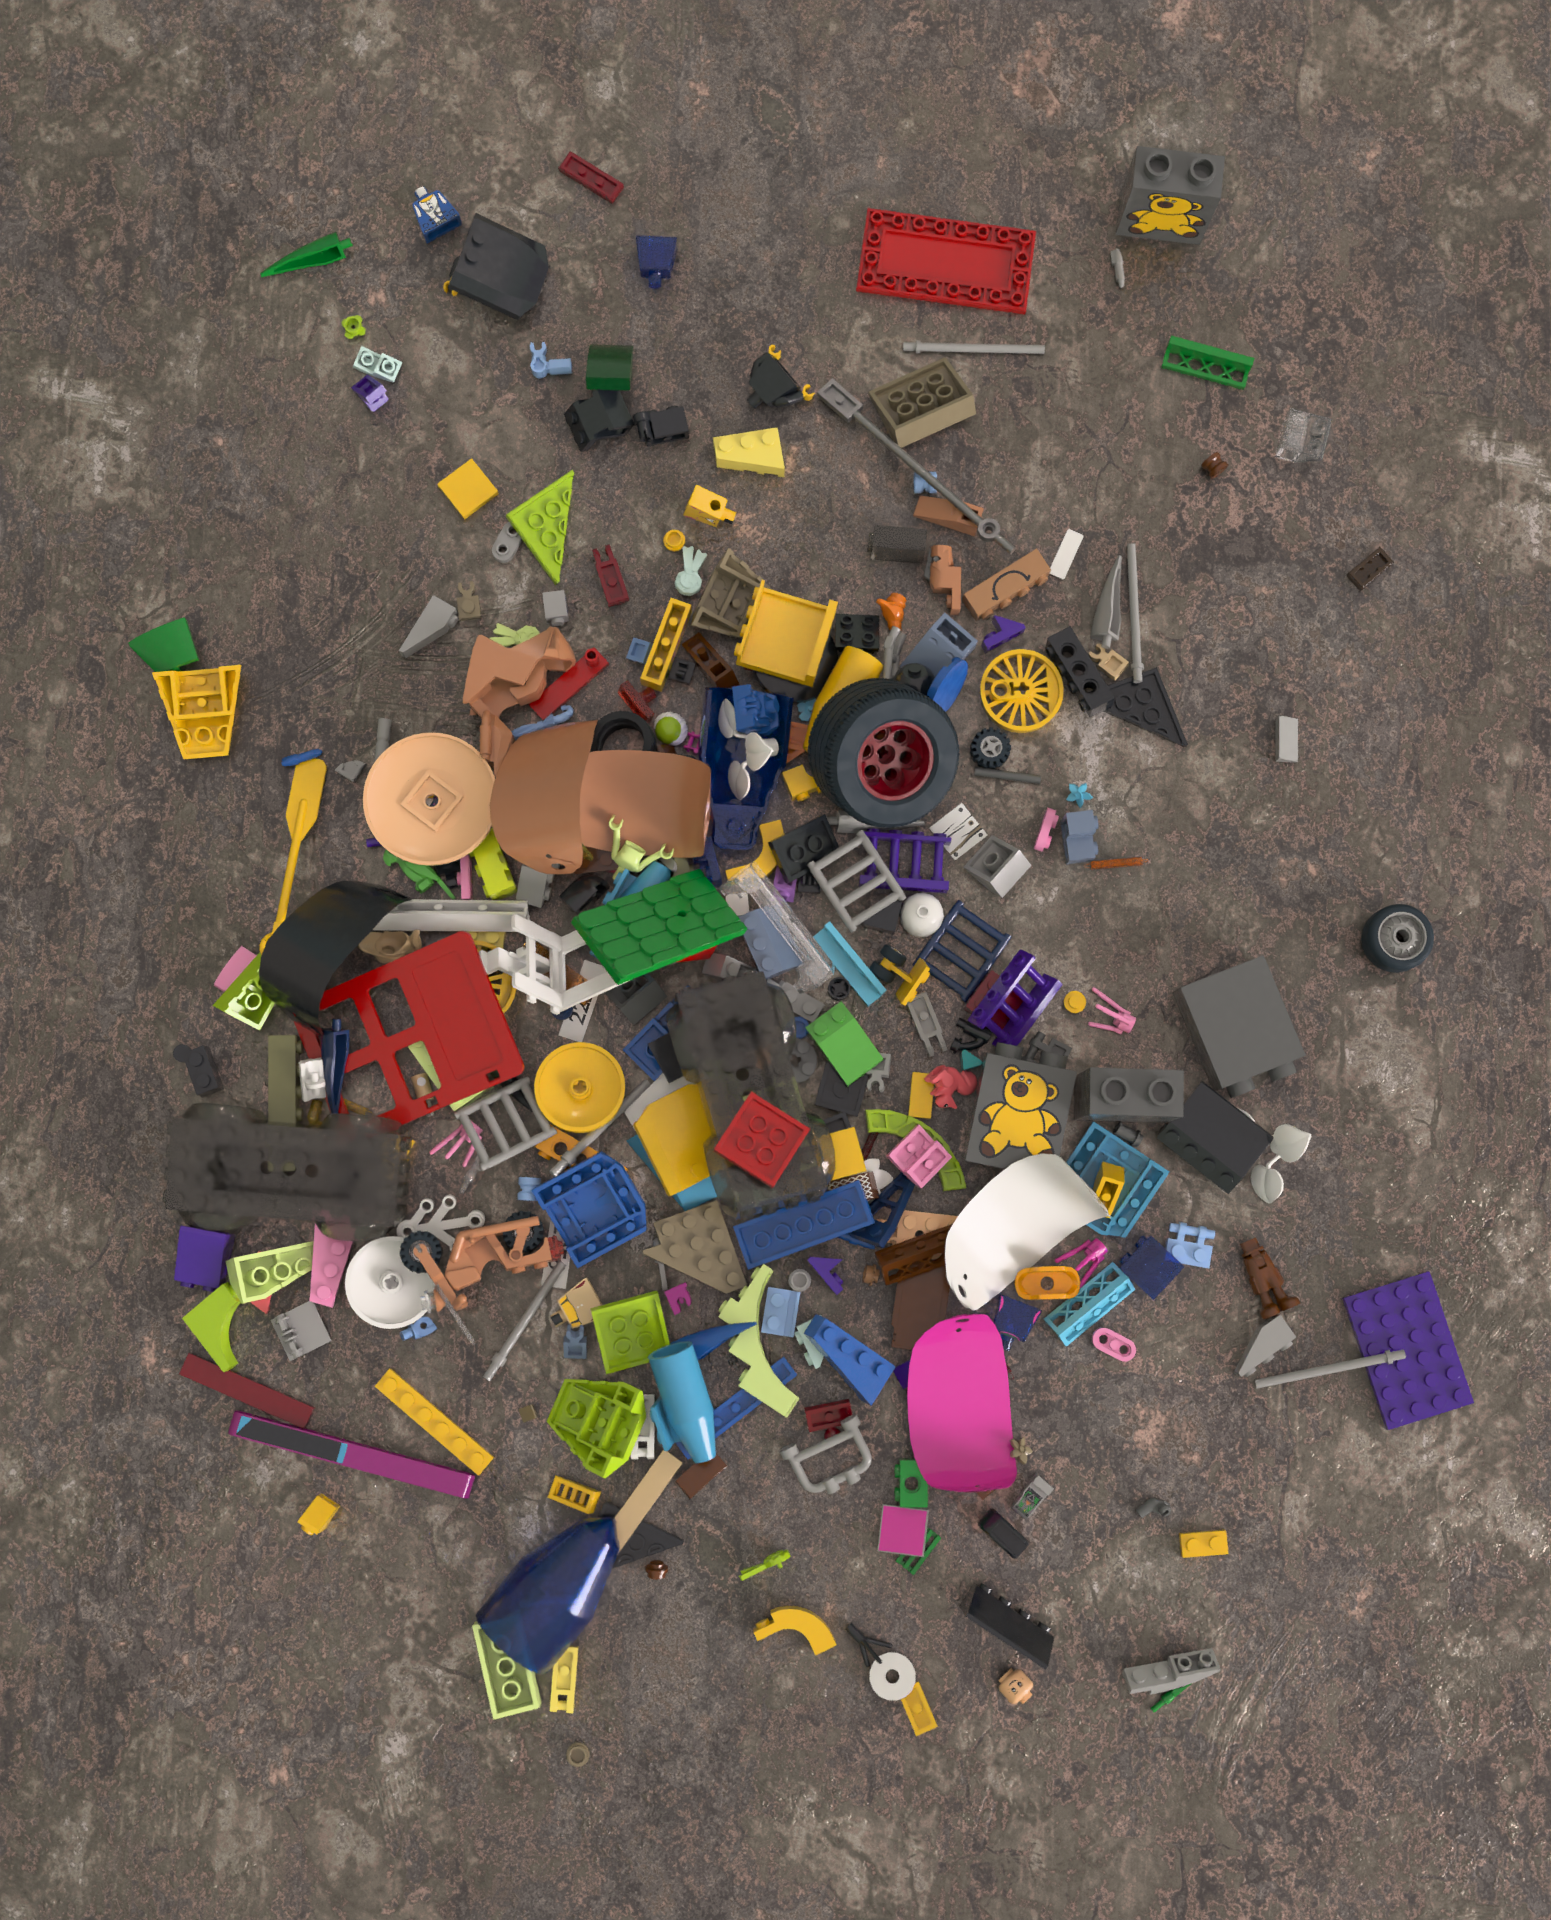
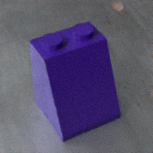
M180 1225L174 1280L181 1281L180 1286L194 1288V1285L197 1284L203 1286L202 1290L214 1292L226 1282L228 1273L226 1261L231 1259L236 1235Z

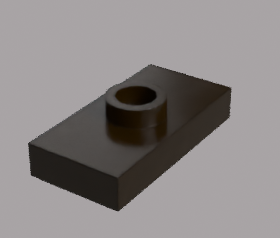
M1378 547L1347 573L1346 576L1359 591H1362L1387 570L1394 561L1381 547Z

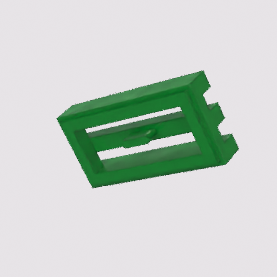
M927 1527L926 1543L931 1536L934 1539L926 1548L924 1557H920L913 1567L910 1564L916 1556H910L904 1562L902 1559L905 1555L899 1554L895 1561L915 1575L941 1537Z

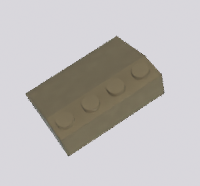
M946 357L868 392L889 436L901 448L976 414L972 392Z

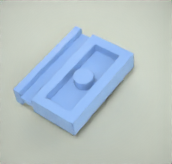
M768 1287L761 1328L762 1333L794 1337L801 1292Z

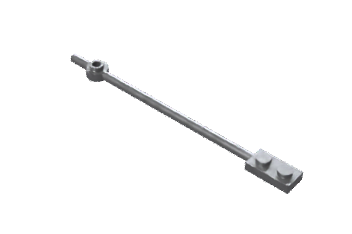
M833 378L817 392V397L847 423L854 418L977 525L978 536L982 541H995L1010 555L1016 550V547L1000 534V525L996 520L991 518L983 520L860 413L863 410V404ZM990 530L992 534H986L985 531Z

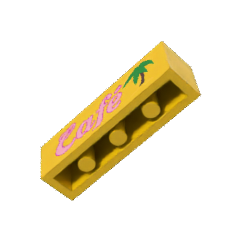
M670 598L640 677L641 685L660 692L663 691L692 613L691 604Z

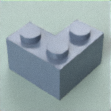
M1093 810L1066 813L1060 821L1066 864L1093 861L1096 858L1095 855H1098L1097 842H1093V835L1096 829H1098L1097 816L1093 815Z

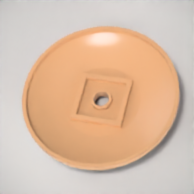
M432 732L406 737L387 748L377 758L368 773L363 791V808L367 824L377 841L391 854L404 861L425 866L454 862L476 849L492 828L489 804L495 777L487 761L481 758L480 752L464 740L448 734ZM432 795L438 797V803L434 807L426 804L427 798Z

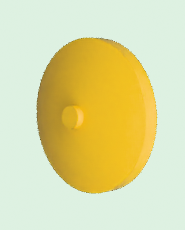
M585 1042L566 1044L552 1051L539 1066L534 1082L535 1098L542 1114L554 1126L573 1133L591 1132L608 1124L619 1112L625 1097L624 1074L617 1060L602 1047Z

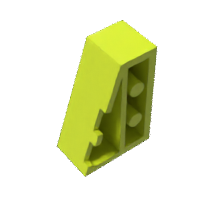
M491 828L483 842L469 854L471 857L475 856L477 865H474L478 877L483 878L485 885L482 888L486 897H490L492 900H501L517 894V887L503 851L495 837L494 830Z

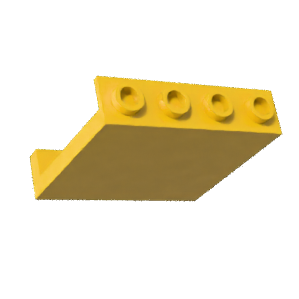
M762 580L760 587H755L752 600H755L754 605H749L746 618L749 621L747 625L743 624L740 632V637H743L742 642H737L735 647L736 665L813 687L838 602L829 600L828 606L764 588L765 580Z

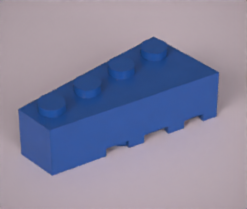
M815 1314L803 1334L828 1360L833 1369L840 1374L845 1383L856 1393L857 1397L872 1406L896 1366L828 1319Z

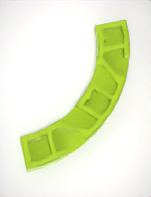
M881 1109L865 1110L868 1133H887L904 1138L916 1125H920L934 1141H938L952 1156L937 1172L943 1192L966 1189L964 1175L958 1160H956L949 1145L932 1128L912 1116L895 1111Z

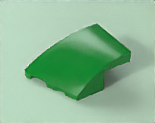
M185 617L154 628L128 642L129 646L155 672L182 671L181 666L199 661Z

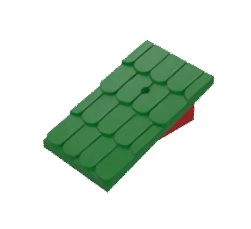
M700 869L671 877L668 881L646 887L640 892L581 912L578 916L573 917L571 924L617 985L675 962L710 959L717 945L744 935L747 930L744 923L741 922L740 918L728 906V903L716 891V888Z

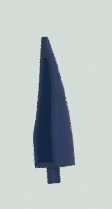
M333 1018L332 1028H321L323 1035H321V1058L323 1060L325 1088L333 1120H337L345 1065L349 1053V1030L341 1029V1019Z

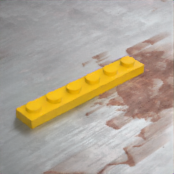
M391 1368L375 1385L380 1392L478 1476L493 1460L494 1456Z

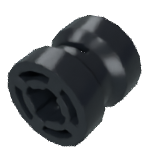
M843 977L833 978L827 988L829 997L834 1001L845 1000L850 992L849 981Z

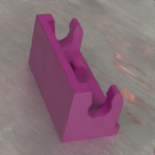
M687 1282L664 1292L674 1315L682 1312L678 1300L683 1304L685 1299L688 1306L691 1305L692 1300L686 1288L688 1286Z

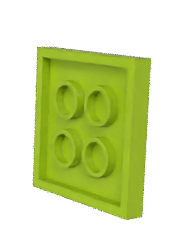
M657 1290L590 1308L606 1374L649 1363L648 1356L652 1352L670 1345Z

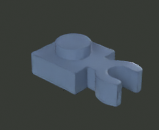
M567 1325L566 1336H564L563 1341L564 1358L587 1359V1336H583V1325H580L578 1331H573L571 1325Z

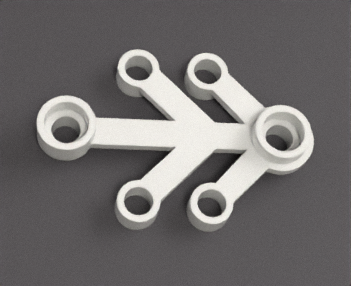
M449 1194L443 1198L442 1205L428 1223L419 1224L424 1215L431 1212L434 1207V1202L430 1198H425L421 1201L420 1208L411 1220L406 1219L399 1223L397 1235L403 1238L408 1237L409 1235L404 1233L405 1228H410L413 1233L427 1231L450 1246L452 1251L455 1238L444 1230L469 1226L472 1229L482 1227L485 1222V1215L480 1210H472L467 1217L442 1220L449 1209L454 1208L456 1205L455 1196ZM451 1198L454 1203L449 1206L445 1203V1200ZM429 1202L431 1204V1208L425 1209L423 1207V1203ZM473 1217H478L480 1222L478 1224H473L471 1219ZM428 1243L423 1244V1245L426 1246V1248H427V1250H428V1252H429V1254H430V1256H431V1254H432V1252L430 1251V1247H431V1246H430Z

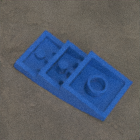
M687 985L631 1040L623 1051L655 1081L663 1072L648 1043L713 1009Z

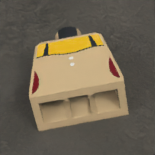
M588 1277L557 1300L561 1309L551 1314L550 1317L556 1327L568 1321L572 1329L593 1322L590 1308L603 1304Z

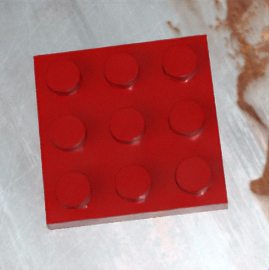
M751 1092L714 1148V1152L773 1188L807 1136L810 1128Z

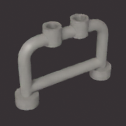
M857 1414L851 1415L840 1422L844 1429L841 1433L802 1451H799L796 1443H791L779 1451L783 1460H789L800 1484L808 1492L819 1493L826 1490L828 1494H833L840 1489L839 1484L847 1481L849 1485L858 1482L861 1479L859 1474L865 1472L871 1465V1453L858 1428L861 1422ZM853 1437L862 1455V1462L856 1466L848 1467L835 1476H829L820 1483H811L800 1461Z

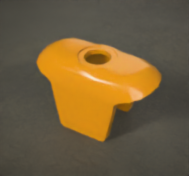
M1066 1266L1024 1268L1016 1275L1015 1288L1018 1296L1027 1300L1070 1299L1079 1293L1080 1278L1075 1269ZM1050 1277L1053 1280L1054 1285L1052 1289L1044 1290L1041 1287L1042 1278Z

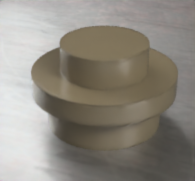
M581 1742L571 1744L566 1753L567 1761L574 1767L585 1765L590 1757L588 1747Z

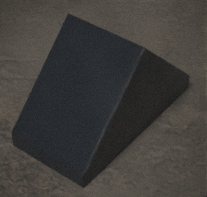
M902 900L893 902L862 922V927L894 935Z

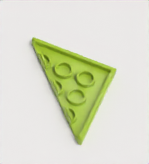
M573 470L505 516L555 585L560 582V570L574 477Z

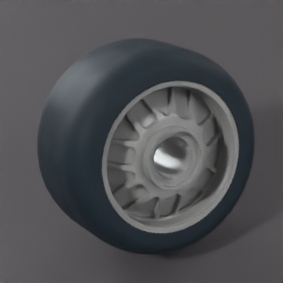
M1406 904L1389 905L1375 912L1367 920L1362 931V947L1369 961L1379 969L1393 973L1405 972L1417 967L1429 956L1434 944L1433 928L1428 918L1417 908ZM1397 932L1402 935L1403 943L1397 940Z

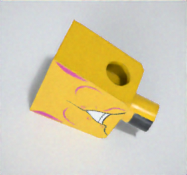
M696 485L683 516L716 527L720 520L732 525L736 512L725 508L726 498Z

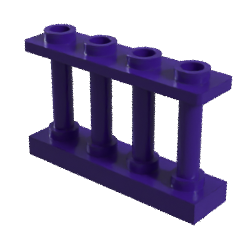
M869 828L867 831H864L876 850L878 841L891 842L889 870L902 890L947 894L949 881H944L942 877L944 845L950 846L951 837H947V834L944 833L924 836V832L918 831L911 832V835L902 834L903 831L890 830L889 833H882L880 829ZM900 842L913 843L911 875L908 878H900L898 874ZM922 844L935 845L933 877H931V880L922 879V876H920ZM874 862L867 866V872L864 875H860L859 887L878 876V873H875L876 865ZM886 881L876 887V889L891 890Z
M1019 950L1013 957L1012 961L968 1018L971 1024L981 1029H984L986 1026L997 1036L992 1043L995 1047L997 1042L1018 1046L1063 985L1058 979L1045 973L1041 976L1031 966L1036 959L1035 956L1024 950ZM1025 973L1037 983L1029 994L1018 984ZM1011 991L1023 1000L1016 1012L1005 1002ZM998 1009L1010 1018L1003 1029L991 1019Z

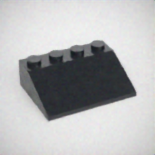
M1203 1081L1199 1083L1184 1101L1183 1117L1166 1122L1160 1128L1156 1137L1227 1194L1243 1179L1274 1139L1271 1134Z
M982 1582L980 1585L973 1583L959 1605L965 1617L1046 1670L1049 1665L1054 1636L1049 1633L1051 1628L1041 1621L1037 1625L1030 1620L1032 1616L1021 1608L1019 1611H1016L1010 1607L1012 1602L1003 1596H1000L998 1599L991 1594L993 1590Z

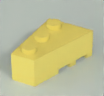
M777 427L713 437L717 467L738 471L748 470L758 474L767 473L784 477L785 467Z

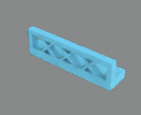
M830 921L812 937L815 944L843 978L849 981L852 989L867 1007L885 994L886 989Z
M1112 1262L1081 1287L1078 1295L1063 1302L1046 1316L1044 1321L1067 1347L1131 1294L1135 1288L1130 1279ZM1113 1271L1119 1275L1114 1281L1106 1282L1107 1276ZM1100 1287V1292L1096 1296H1089V1291L1092 1288ZM1075 1302H1083L1079 1310H1071ZM1059 1316H1065V1321L1058 1327L1052 1322Z

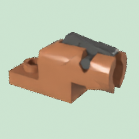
M933 545L929 550L924 577L930 581L933 593L950 594L946 596V608H950V615H959L961 609V567H954L952 547Z

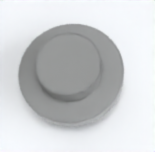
M796 1269L789 1275L788 1282L794 1291L803 1292L809 1288L811 1277L807 1271Z

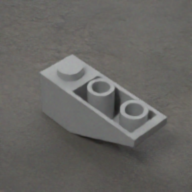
M1280 1314L1270 1317L1257 1326L1234 1370L1236 1376H1250L1256 1371L1255 1367L1261 1362L1263 1364L1268 1363L1275 1357L1273 1355L1279 1349L1284 1351L1293 1344L1292 1340L1296 1336Z

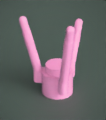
M1093 987L1092 991L1119 1012L1115 1013L1106 1007L1096 1004L1095 1007L1114 1017L1113 1024L1116 1027L1089 1022L1088 1025L1114 1031L1120 1035L1123 1031L1129 1034L1135 1024L1136 1017L1131 1016V1012L1123 1009Z
M471 1121L481 1140L482 1137L480 1136V1133L483 1130ZM461 1124L454 1132L429 1151V1154H434L458 1134L461 1136L460 1139L445 1155V1159H449L465 1140L470 1143L471 1141L463 1125ZM472 1144L462 1164L463 1167L467 1166L475 1150Z

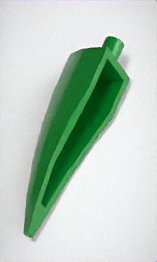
M337 232L331 233L289 253L261 272L260 275L261 277L313 266L327 265L346 258L344 249L352 247V242L350 238L340 241Z

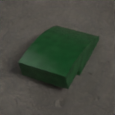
M590 344L586 367V389L630 391L633 345Z

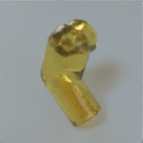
M312 1100L307 1116L311 1131L315 1134L317 1132L320 1134L325 1133L327 1127L324 1121L319 1120L323 1104L319 1100Z

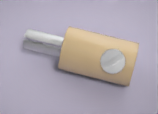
M427 1073L411 1077L416 1098L432 1092ZM434 1097L425 1100L428 1104V1107L432 1106L431 1100H433ZM434 1111L427 1114V1117H430V1114L431 1116L434 1115Z

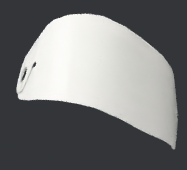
M1038 1154L1012 1163L994 1177L956 1218L946 1238V1275L950 1287L965 1308H970L974 1311L982 1307L1013 1282L1020 1270L1031 1268L1072 1232L1096 1219L1107 1216L1111 1218L1107 1208L1101 1200H1098V1196H1095V1192L1061 1157L1055 1154ZM964 1274L967 1275L966 1280L963 1278ZM958 1285L963 1288L965 1298L961 1295Z

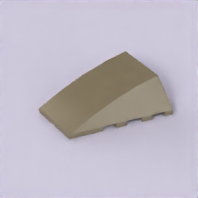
M727 548L713 570L694 610L691 626L743 639V637H740V632L743 624L747 625L749 621L746 618L749 605L753 606L755 600H752L755 587H760L761 581L764 579L757 576L743 560L741 561L736 557L730 548ZM766 583L764 584V588L776 591L775 589L769 587Z

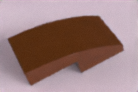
M716 1453L714 1458L706 1462L694 1463L675 1482L687 1497L691 1499L721 1473L727 1465Z

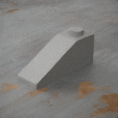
M433 595L399 649L402 657H409L446 634L450 627L454 628L459 619L456 608Z

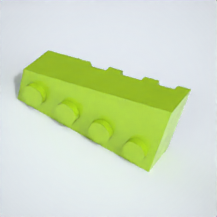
M260 952L212 1005L258 1030L262 1028L275 1004L261 988L259 969L262 955Z

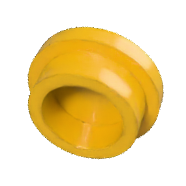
M670 530L665 534L663 542L668 550L679 551L685 545V537L679 530Z
M1071 991L1064 997V1007L1071 1013H1079L1086 1006V998L1079 991Z

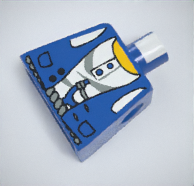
M420 187L415 191L414 194L418 200L412 206L427 244L462 225L459 213L439 190L429 194L426 187Z

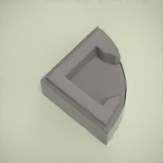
M357 760L340 764L335 771L355 783L366 767V764Z

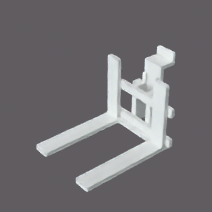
M517 914L511 917L512 929L526 936V948L522 946L516 949V954L500 947L489 952L483 950L478 952L488 975L500 970L512 976V987L526 993L528 1002L534 1004L537 998L549 1004L550 1012L556 1015L619 986L614 982L609 973L605 972L566 990L565 955L586 945L585 941L577 930L565 936H559ZM535 941L549 947V959L536 953ZM550 971V978L543 975Z

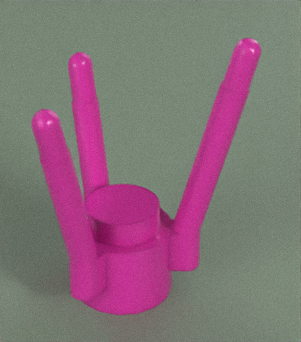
M1097 1238L1092 1242L1088 1239L1084 1244L1055 1259V1262L1059 1263L1086 1249L1084 1253L1087 1257L1076 1266L1075 1270L1079 1271L1090 1260L1094 1263L1081 1279L1080 1288L1083 1287L1099 1263L1105 1259L1104 1255L1108 1252L1105 1245Z

